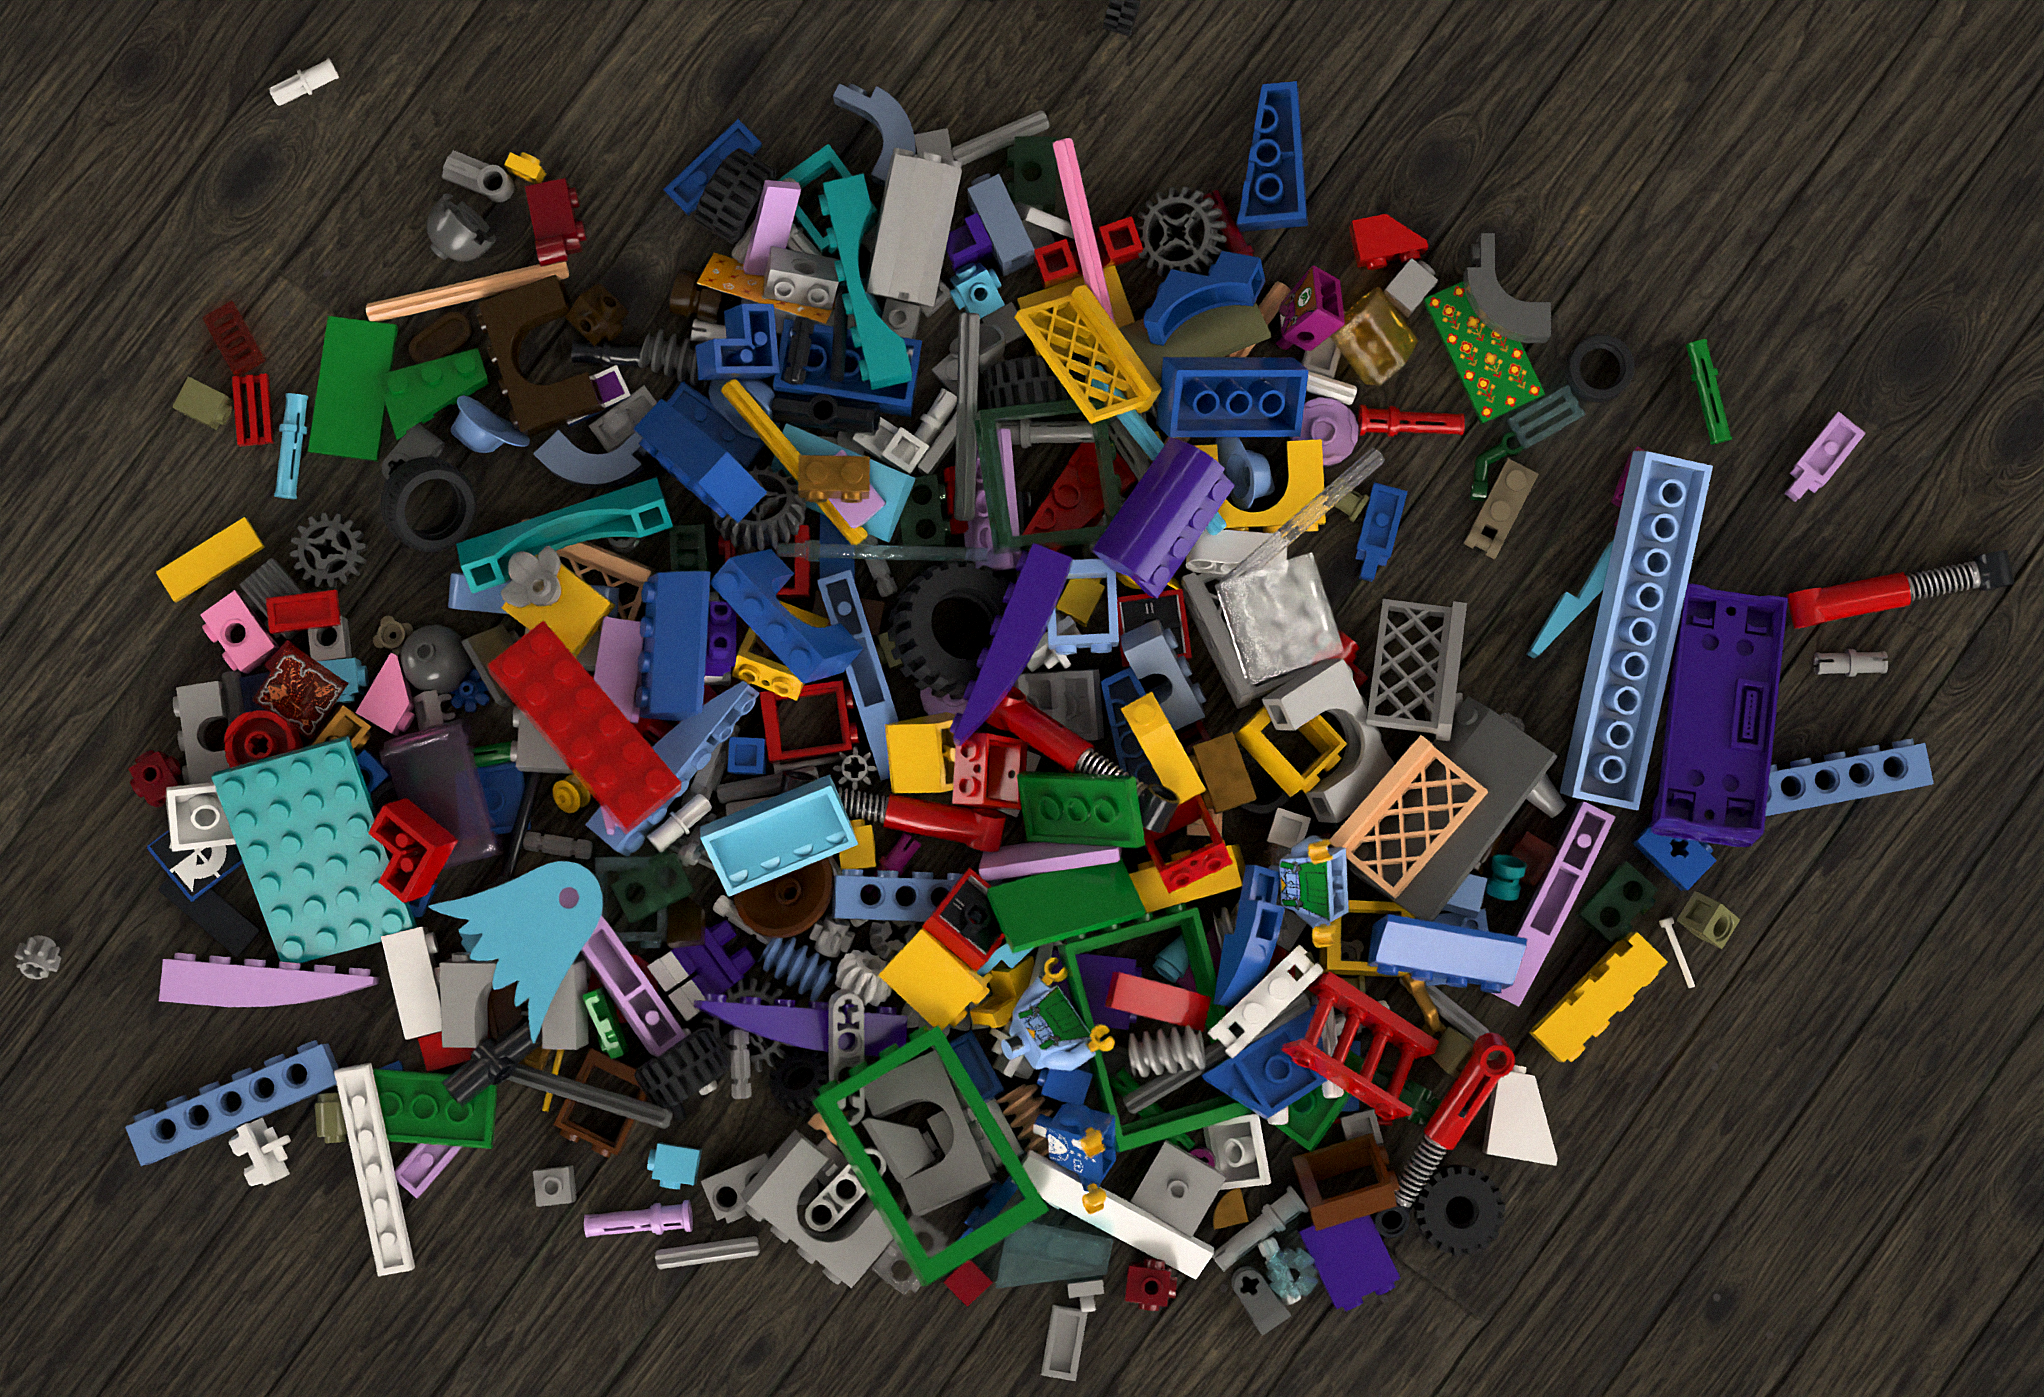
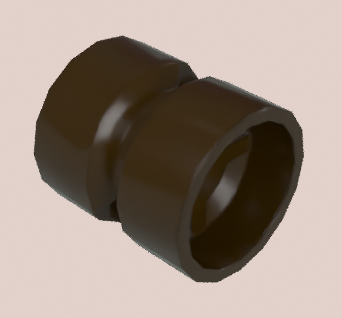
M680 269L672 290L670 313L686 317L695 313L701 321L718 324L724 309L727 293L697 284L700 278L699 273Z

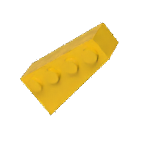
M1239 844L1226 846L1233 864L1171 893H1168L1153 860L1138 864L1139 871L1129 875L1143 903L1145 913L1242 887L1245 863ZM1191 850L1171 855L1172 862L1192 853Z
M1638 932L1625 933L1529 1033L1558 1062L1564 1063L1567 1059L1573 1062L1585 1050L1586 1047L1583 1044L1592 1035L1597 1037L1610 1024L1608 1019L1617 1011H1623L1635 998L1633 995L1653 981L1658 975V971L1667 961Z

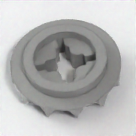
M874 920L869 934L873 950L879 957L889 962L922 928V922ZM891 925L895 926L897 930L909 928L903 937L905 943H901L898 939L886 943L892 934Z

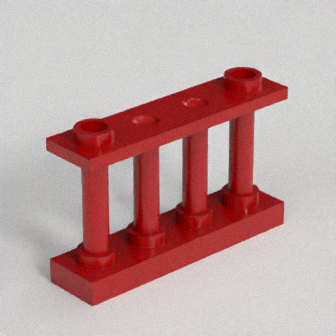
M1332 972L1320 974L1306 988L1317 996L1319 1002L1304 1039L1285 1043L1281 1050L1290 1055L1292 1061L1297 1065L1314 1070L1375 1109V1113L1379 1117L1386 1120H1394L1411 1115L1413 1109L1398 1099L1414 1059L1434 1054L1439 1041ZM1335 1007L1344 1013L1346 1021L1333 1054L1329 1056L1316 1048L1331 1008ZM1361 1024L1371 1030L1374 1037L1360 1073L1357 1074L1346 1067L1344 1062L1358 1027ZM1390 1042L1399 1048L1401 1055L1387 1091H1384L1371 1083L1386 1043Z

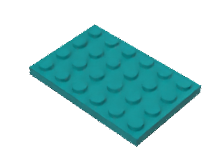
M349 736L214 772L211 776L281 962L303 963L382 942V936L418 928L409 902L403 903L378 882L392 855L387 848L368 834L377 814Z

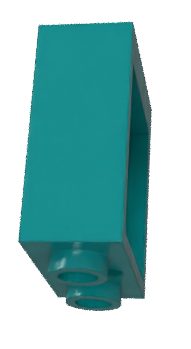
M827 144L777 181H783L785 178L790 177L798 182L802 189L831 167H833L841 179L852 175L831 146ZM872 202V218L865 233L876 225L874 220L878 218L877 209ZM797 203L794 218L804 229V232L821 255L825 256L829 252L831 255L837 254V248H830L828 236L823 238Z

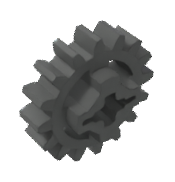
M322 513L320 522L313 517H309L310 527L306 529L299 525L298 530L303 535L301 538H292L291 542L298 546V550L290 552V556L300 560L294 565L295 570H306L303 579L307 582L316 577L315 586L319 588L323 587L325 581L328 582L329 587L332 589H336L337 580H341L346 585L350 584L348 575L352 573L359 576L361 573L356 568L357 564H366L367 562L366 559L360 556V552L368 550V546L358 542V540L362 539L364 533L360 530L352 532L355 523L351 520H348L343 525V516L340 514H336L333 521H331L327 513ZM325 529L323 535L316 539H312V537L316 533ZM343 532L350 541L351 550L345 548L342 543ZM332 546L342 555L335 553L334 555L328 554L326 556L316 547L330 548ZM307 552L314 555L316 559L314 566L316 569L309 563ZM343 562L347 563L342 569L333 573L334 567Z

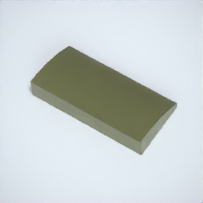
M1256 302L1253 307L1231 305L1199 313L1180 325L1170 335L1164 346L1151 344L1147 328L1144 327V318L1119 328L1122 335L1157 383H1161L1163 357H1224L1271 338L1269 328Z

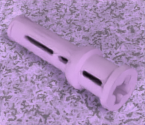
M684 1200L682 1204L667 1206L654 1203V1205L650 1206V1209L584 1215L586 1237L651 1230L652 1233L660 1235L665 1230L685 1229L686 1232L693 1230L690 1200Z

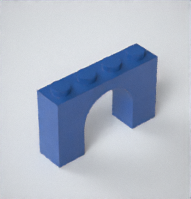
M772 549L730 557L712 578L710 584L802 684L843 673L863 650L859 642L841 623L824 628L813 627L797 619L784 608L776 598V594L794 573Z

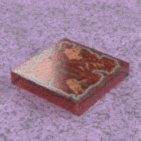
M289 644L252 701L267 711L286 718L299 733L311 740L349 683L292 644Z

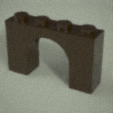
M555 274L478 302L481 313L477 314L478 321L484 334H489L492 345L488 346V352L495 366L499 365L502 378L498 379L499 386L504 397L510 398L513 410L509 411V416L516 431L520 430L521 433L531 437L567 424V422L606 410L596 377L589 372L551 385H537L530 383L521 370L519 353L526 336L534 328L566 316L572 307L565 283L560 277Z

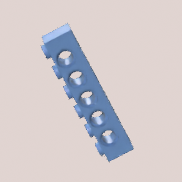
M1912 738L1892 742L1893 749L1880 751L1879 745L1858 749L1859 756L1846 758L1845 751L1824 755L1825 762L1812 764L1811 758L1791 761L1790 769L1779 771L1776 764L1771 765L1766 816L1932 785L1934 782L1926 744L1914 745ZM1887 758L1895 761L1897 765V773L1894 777H1890L1884 772L1883 764ZM1852 765L1859 766L1863 771V779L1859 784L1853 782L1849 776V770ZM1819 771L1826 773L1829 777V786L1826 790L1818 788L1815 783V776ZM1785 777L1790 778L1795 784V792L1791 797L1786 796L1781 790V782Z
M842 869V875L834 876L832 918L925 922L936 908L930 898L932 891L935 888H942L948 893L963 874L947 873V880L933 879V873L912 872V878H898V871L877 870V877L863 876V870ZM1028 876L1016 877V880L1024 879ZM1003 879L986 881L992 887L1009 883L1003 882ZM865 885H872L878 891V899L873 905L865 904L860 897V892ZM901 886L908 887L913 893V900L906 907L901 906L895 897L896 891Z
M317 1040L297 1047L299 1054L288 1059L285 1058L284 1054L275 1056L264 1061L266 1068L253 1073L252 1068H247L231 1075L233 1082L220 1086L219 1081L200 1088V1096L188 1100L187 1096L183 1095L166 1102L168 1109L155 1114L154 1109H150L133 1116L135 1123L125 1128L140 1165H149L337 1086L334 1071L339 1068L329 1044L318 1045ZM297 1064L303 1065L307 1070L306 1080L301 1084L295 1082L292 1078V1069ZM265 1077L274 1083V1092L270 1097L263 1096L259 1090V1084ZM232 1091L237 1092L242 1100L241 1106L237 1111L231 1110L227 1105V1096ZM199 1105L204 1106L209 1113V1118L204 1125L199 1124L194 1118V1111ZM166 1119L172 1120L176 1126V1132L172 1138L165 1137L161 1130L162 1124Z

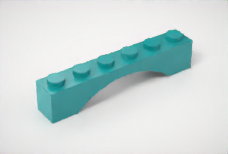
M864 174L824 182V194L818 195L822 215H829L832 227L826 228L830 248H837L840 260L834 261L838 281L846 282L848 293L842 294L846 315L853 314L856 326L850 327L854 348L861 347L864 357L863 360L858 361L862 381L869 380L871 390L912 381V371L904 339L892 331L876 314L866 297L860 280V247L865 230L872 218V206Z
M655 477L457 543L456 545L462 571L473 594L506 583L511 579L508 564L514 553L524 551L535 556L547 546L557 551L569 545L605 537L641 538L671 528L673 524L658 479Z

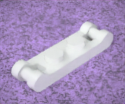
M1300 944L1208 1032L1214 1040L1218 1038L1227 1048L1225 1052L1232 1059L1324 971L1318 963L1314 965L1305 955L1307 951ZM1294 964L1304 974L1298 981L1287 972ZM1234 1022L1244 1030V1033L1238 1039L1228 1029Z

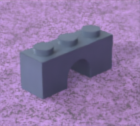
M1157 618L1120 636L1123 652L1138 680L1150 674H1162L1167 677L1161 685L1149 690V693H1153L1173 731L1205 717L1202 703L1207 702L1205 694L1199 683L1192 684L1189 678L1192 675V670L1185 656H1177L1174 648H1177L1178 644L1170 628L1164 630Z

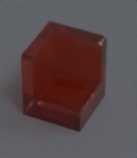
M1526 831L1521 834L1509 856L1519 858L1526 863L1525 875L1520 880L1529 886H1535L1557 849Z

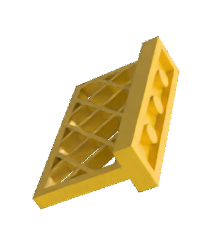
M1086 284L1075 287L1071 295L1028 307L1016 313L1014 318L1090 424L1134 409L1138 414L1146 412L1162 390L1160 385ZM1062 309L1070 321L1057 316V311ZM1031 318L1047 322V330L1035 326ZM1057 326L1071 332L1070 338L1068 339L1053 333V327ZM1076 334L1082 336L1089 347L1075 342ZM1050 343L1067 349L1066 356L1054 352L1050 347ZM1073 352L1090 358L1089 364L1085 365L1073 360ZM1095 361L1102 363L1108 373L1095 369ZM1069 369L1085 375V383L1073 379ZM1092 378L1108 384V391L1106 392L1091 386ZM1114 389H1120L1128 400L1113 395ZM1088 396L1105 402V407L1096 410L1089 401Z

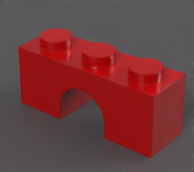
M1132 216L1101 226L1094 233L1103 269L1140 258L1138 254L1143 252V246ZM1063 239L1034 249V262L1044 289L1083 276L1075 241L1067 242V239Z

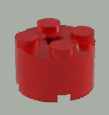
M264 710L247 712L238 716L229 725L224 737L225 757L230 767L303 748L300 734L291 722L278 714ZM260 740L267 742L268 750L266 753L259 752L261 748L258 742Z

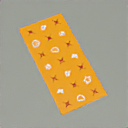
M713 253L697 281V284L760 304H774L776 309L807 317L824 324L827 323L835 307V299L832 310L763 298V275L745 274L744 264L739 263L736 259Z

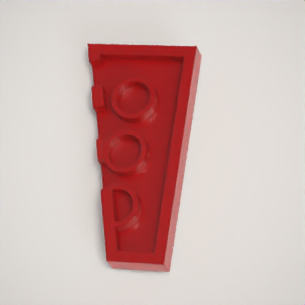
M1098 434L1097 443L1081 442L1064 471L1056 480L1050 493L1020 537V545L1027 552L1030 551L1033 543L1060 552L1138 480L1126 461Z

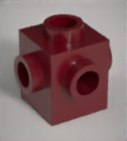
M154 750L143 753L135 759L137 764L128 769L133 777L129 782L135 793L140 798L144 797L149 805L157 808L166 803V787L185 785L180 777L182 767L173 755L168 756V754L160 751L154 752Z
M1144 1258V1263L1129 1261L1125 1301L1139 1303V1309L1148 1311H1159L1160 1306L1167 1307L1168 1298H1175L1177 1277L1171 1276V1267L1165 1266L1164 1260L1155 1258ZM1148 1281H1155L1158 1285L1155 1288H1149L1145 1284Z

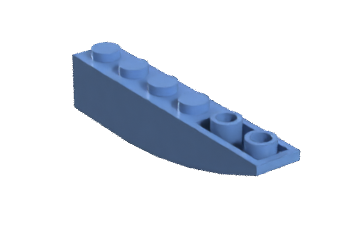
M847 570L819 579L817 582L831 625L841 623L863 647V650L846 668V673L882 781L890 778L885 724L898 722L899 720L851 570Z
M742 681L703 705V713L681 721L652 747L681 781V790L627 835L619 826H615L614 835L607 834L601 807L587 822L586 826L614 850L626 857L637 851L644 843L645 835L652 826L663 820L667 813V808L673 800L680 797L687 790L689 781L694 774L709 763L711 753L719 743L726 741L733 732V726L740 717L751 711L755 705V699L760 693L745 681Z

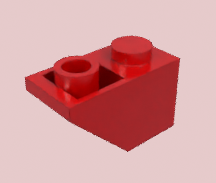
M1387 214L1352 220L1349 227L1357 268L1367 266V270H1376L1386 267L1388 261L1400 259L1402 264L1408 263L1411 258L1418 261L1421 259V255L1425 254L1428 249L1426 239Z

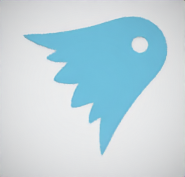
M558 861L538 867L512 881L484 892L457 900L429 905V908L445 915L469 920L459 929V933L468 935L483 934L473 948L470 959L490 961L499 958L492 981L494 990L519 981L515 993V1006L518 1007L529 998V1028L532 1042L535 1043L556 991L599 922L603 907V896L597 879L587 868L569 861ZM572 887L579 894L578 903L573 908H564L559 902V894L564 888Z

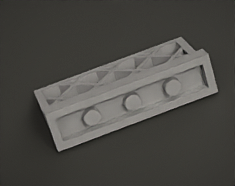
M1195 572L1182 577L1180 584L1181 589H1183L1184 602L1237 709L1250 705L1252 699L1275 691L1313 666L1269 578L1257 577L1255 585H1251L1235 579L1236 575L1231 577L1212 573L1196 575ZM1214 579L1227 583L1228 586L1223 598L1209 593L1204 583ZM1232 586L1251 592L1246 606L1227 600ZM1255 594L1270 600L1272 609L1269 615L1250 608ZM1214 603L1220 605L1218 610ZM1223 607L1243 613L1238 627L1223 622L1220 616ZM1274 612H1276L1278 618L1273 617ZM1247 615L1266 622L1261 636L1242 629ZM1270 624L1285 630L1287 638L1284 645L1265 638ZM1229 633L1234 634L1233 640H1232V638H1231V636H1230ZM1238 636L1258 643L1253 657L1238 652L1235 646ZM1289 641L1291 642L1293 648L1288 647ZM1261 645L1281 652L1276 666L1256 659ZM1284 654L1299 658L1304 669L1290 672L1280 668ZM1244 662L1247 663V664H1250L1249 667H1248V670H1247V668H1246ZM1253 666L1273 673L1270 682L1256 687L1250 676ZM1276 675L1282 676L1281 678L1275 680Z
M1383 599L1366 725L1436 734V740L1450 741L1467 603L1453 601L1452 607ZM1388 611L1402 612L1409 621L1396 628L1388 619ZM1428 616L1444 618L1443 626L1432 633L1421 621ZM1416 626L1425 637L1411 645L1402 633ZM1387 628L1390 633L1385 636ZM1441 636V643L1436 639ZM1396 638L1405 648V651L1392 658L1385 651L1384 645ZM1431 643L1439 652V656L1427 663L1417 651ZM1412 656L1421 668L1408 676L1398 664ZM1383 658L1386 663L1381 666ZM1438 665L1437 673H1436V672L1433 670V668ZM1392 668L1401 678V681L1388 689L1379 678ZM1427 673L1436 684L1433 688L1423 693L1413 681ZM1408 686L1417 698L1403 706L1394 694ZM1378 689L1382 692L1379 696H1377ZM1432 696H1434L1433 703L1429 700ZM1386 699L1398 710L1391 716L1375 715L1376 706ZM1423 703L1432 713L1431 722L1416 720L1410 714V711Z

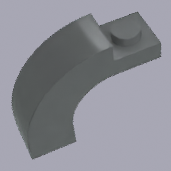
M1481 233L1476 243L1471 244V264H1476V267H1467L1463 273L1465 293L1473 311L1486 326L1505 338L1525 343H1546L1551 337V302H1525L1507 294L1500 286L1495 273V233Z

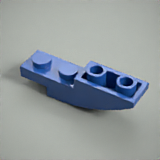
M1257 865L1245 866L1234 934H1225L1213 1004L1234 1008L1263 980L1277 943L1285 907L1276 905L1280 883L1279 871Z

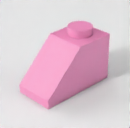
M390 653L355 712L398 736L400 731L405 732L415 717V714L412 713L414 709L409 681L402 671L399 656Z

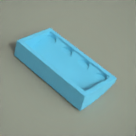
M787 423L782 432L801 455L834 456L840 450H844L848 456H863ZM774 455L771 465L773 473L783 469L786 477L792 476ZM870 459V484L885 501L886 505L862 527L868 534L890 542L916 478ZM805 500L806 507L825 515L815 502Z
M830 774L700 826V839L728 897L858 845L854 830Z

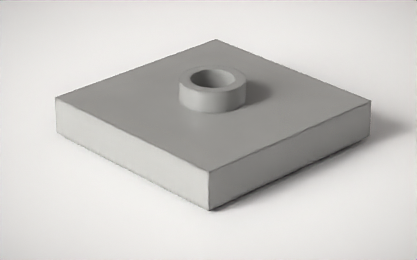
M1166 1140L1130 1202L1192 1238L1227 1175Z

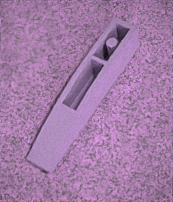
M603 617L594 680L630 722L638 723L640 708L636 706L635 696L637 688L641 686L642 673L638 671V657L640 652L643 651L644 638L640 636L641 622ZM600 805L606 832L608 835H614L615 826L618 825Z
M1584 801L1577 803L1514 933L1516 937L1528 938L1514 984L1506 989H1502L1501 993L1492 994L1518 1007L1520 1006L1570 912L1612 826L1615 816Z
M567 887L560 892L559 902L564 908H573L578 903L579 894L574 888ZM601 915L594 932L580 953L647 1051L658 1057L684 1039L686 1035L627 949Z
M175 953L174 959H163L159 1001L222 1007L280 1006L307 1003L348 994L379 984L380 977L370 976V969L349 968V974L335 973L336 966L314 965V971L300 970L301 963L279 962V968L265 967L266 960L244 959V965L230 964L231 957L209 956V962L195 961L196 954Z

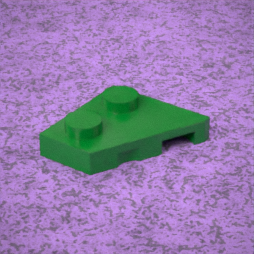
M602 986L582 995L588 1012L599 1032L598 1041L604 1053L608 1052L610 1059L628 1053L629 1048L613 1001L605 988Z

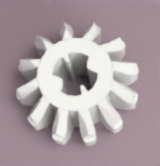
M853 950L841 959L837 967L835 984L841 989H849L855 992L862 1000L864 1006L868 1003L878 1006L880 1002H885L893 991L878 976L888 964V961H883L879 958V955H872L868 950H865L863 953L859 950Z

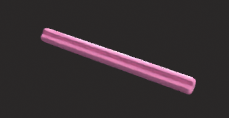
M1071 138L1061 139L1053 143V148L1084 281L1115 324L1074 143Z

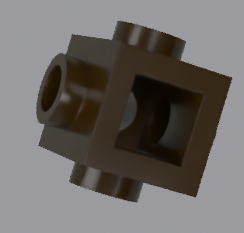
M599 283L579 295L565 318L595 346L606 338L612 341L621 333L624 328L621 323L629 311Z

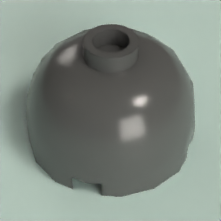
M443 194L430 210L426 222L427 234L432 241L430 248L443 260H446L448 257L461 262L478 259L495 243V235L489 238L486 234L490 229L489 225L470 206L463 201L456 205L450 202L454 196Z
M440 624L425 625L414 630L405 639L400 651V665L404 676L415 688L423 692L437 690V694L442 695L458 689L466 673L469 674L472 668V660L461 643L465 639L454 629Z

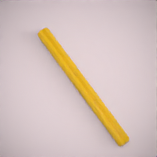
M736 379L728 381L722 387L721 393L798 482L799 455L801 454ZM828 498L826 502H815L852 546H857L868 536L866 530L862 526L855 529L851 528Z

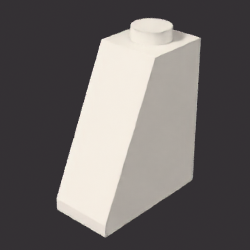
M1514 1065L1513 1070L1508 1075L1500 1078L1492 1090L1482 1152L1556 1166L1557 1155L1536 1078L1533 1075L1526 1074V1067Z

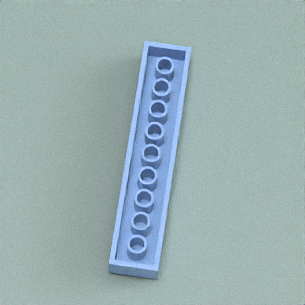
M1633 451L1561 783V794L1639 810L1713 466L1648 451Z

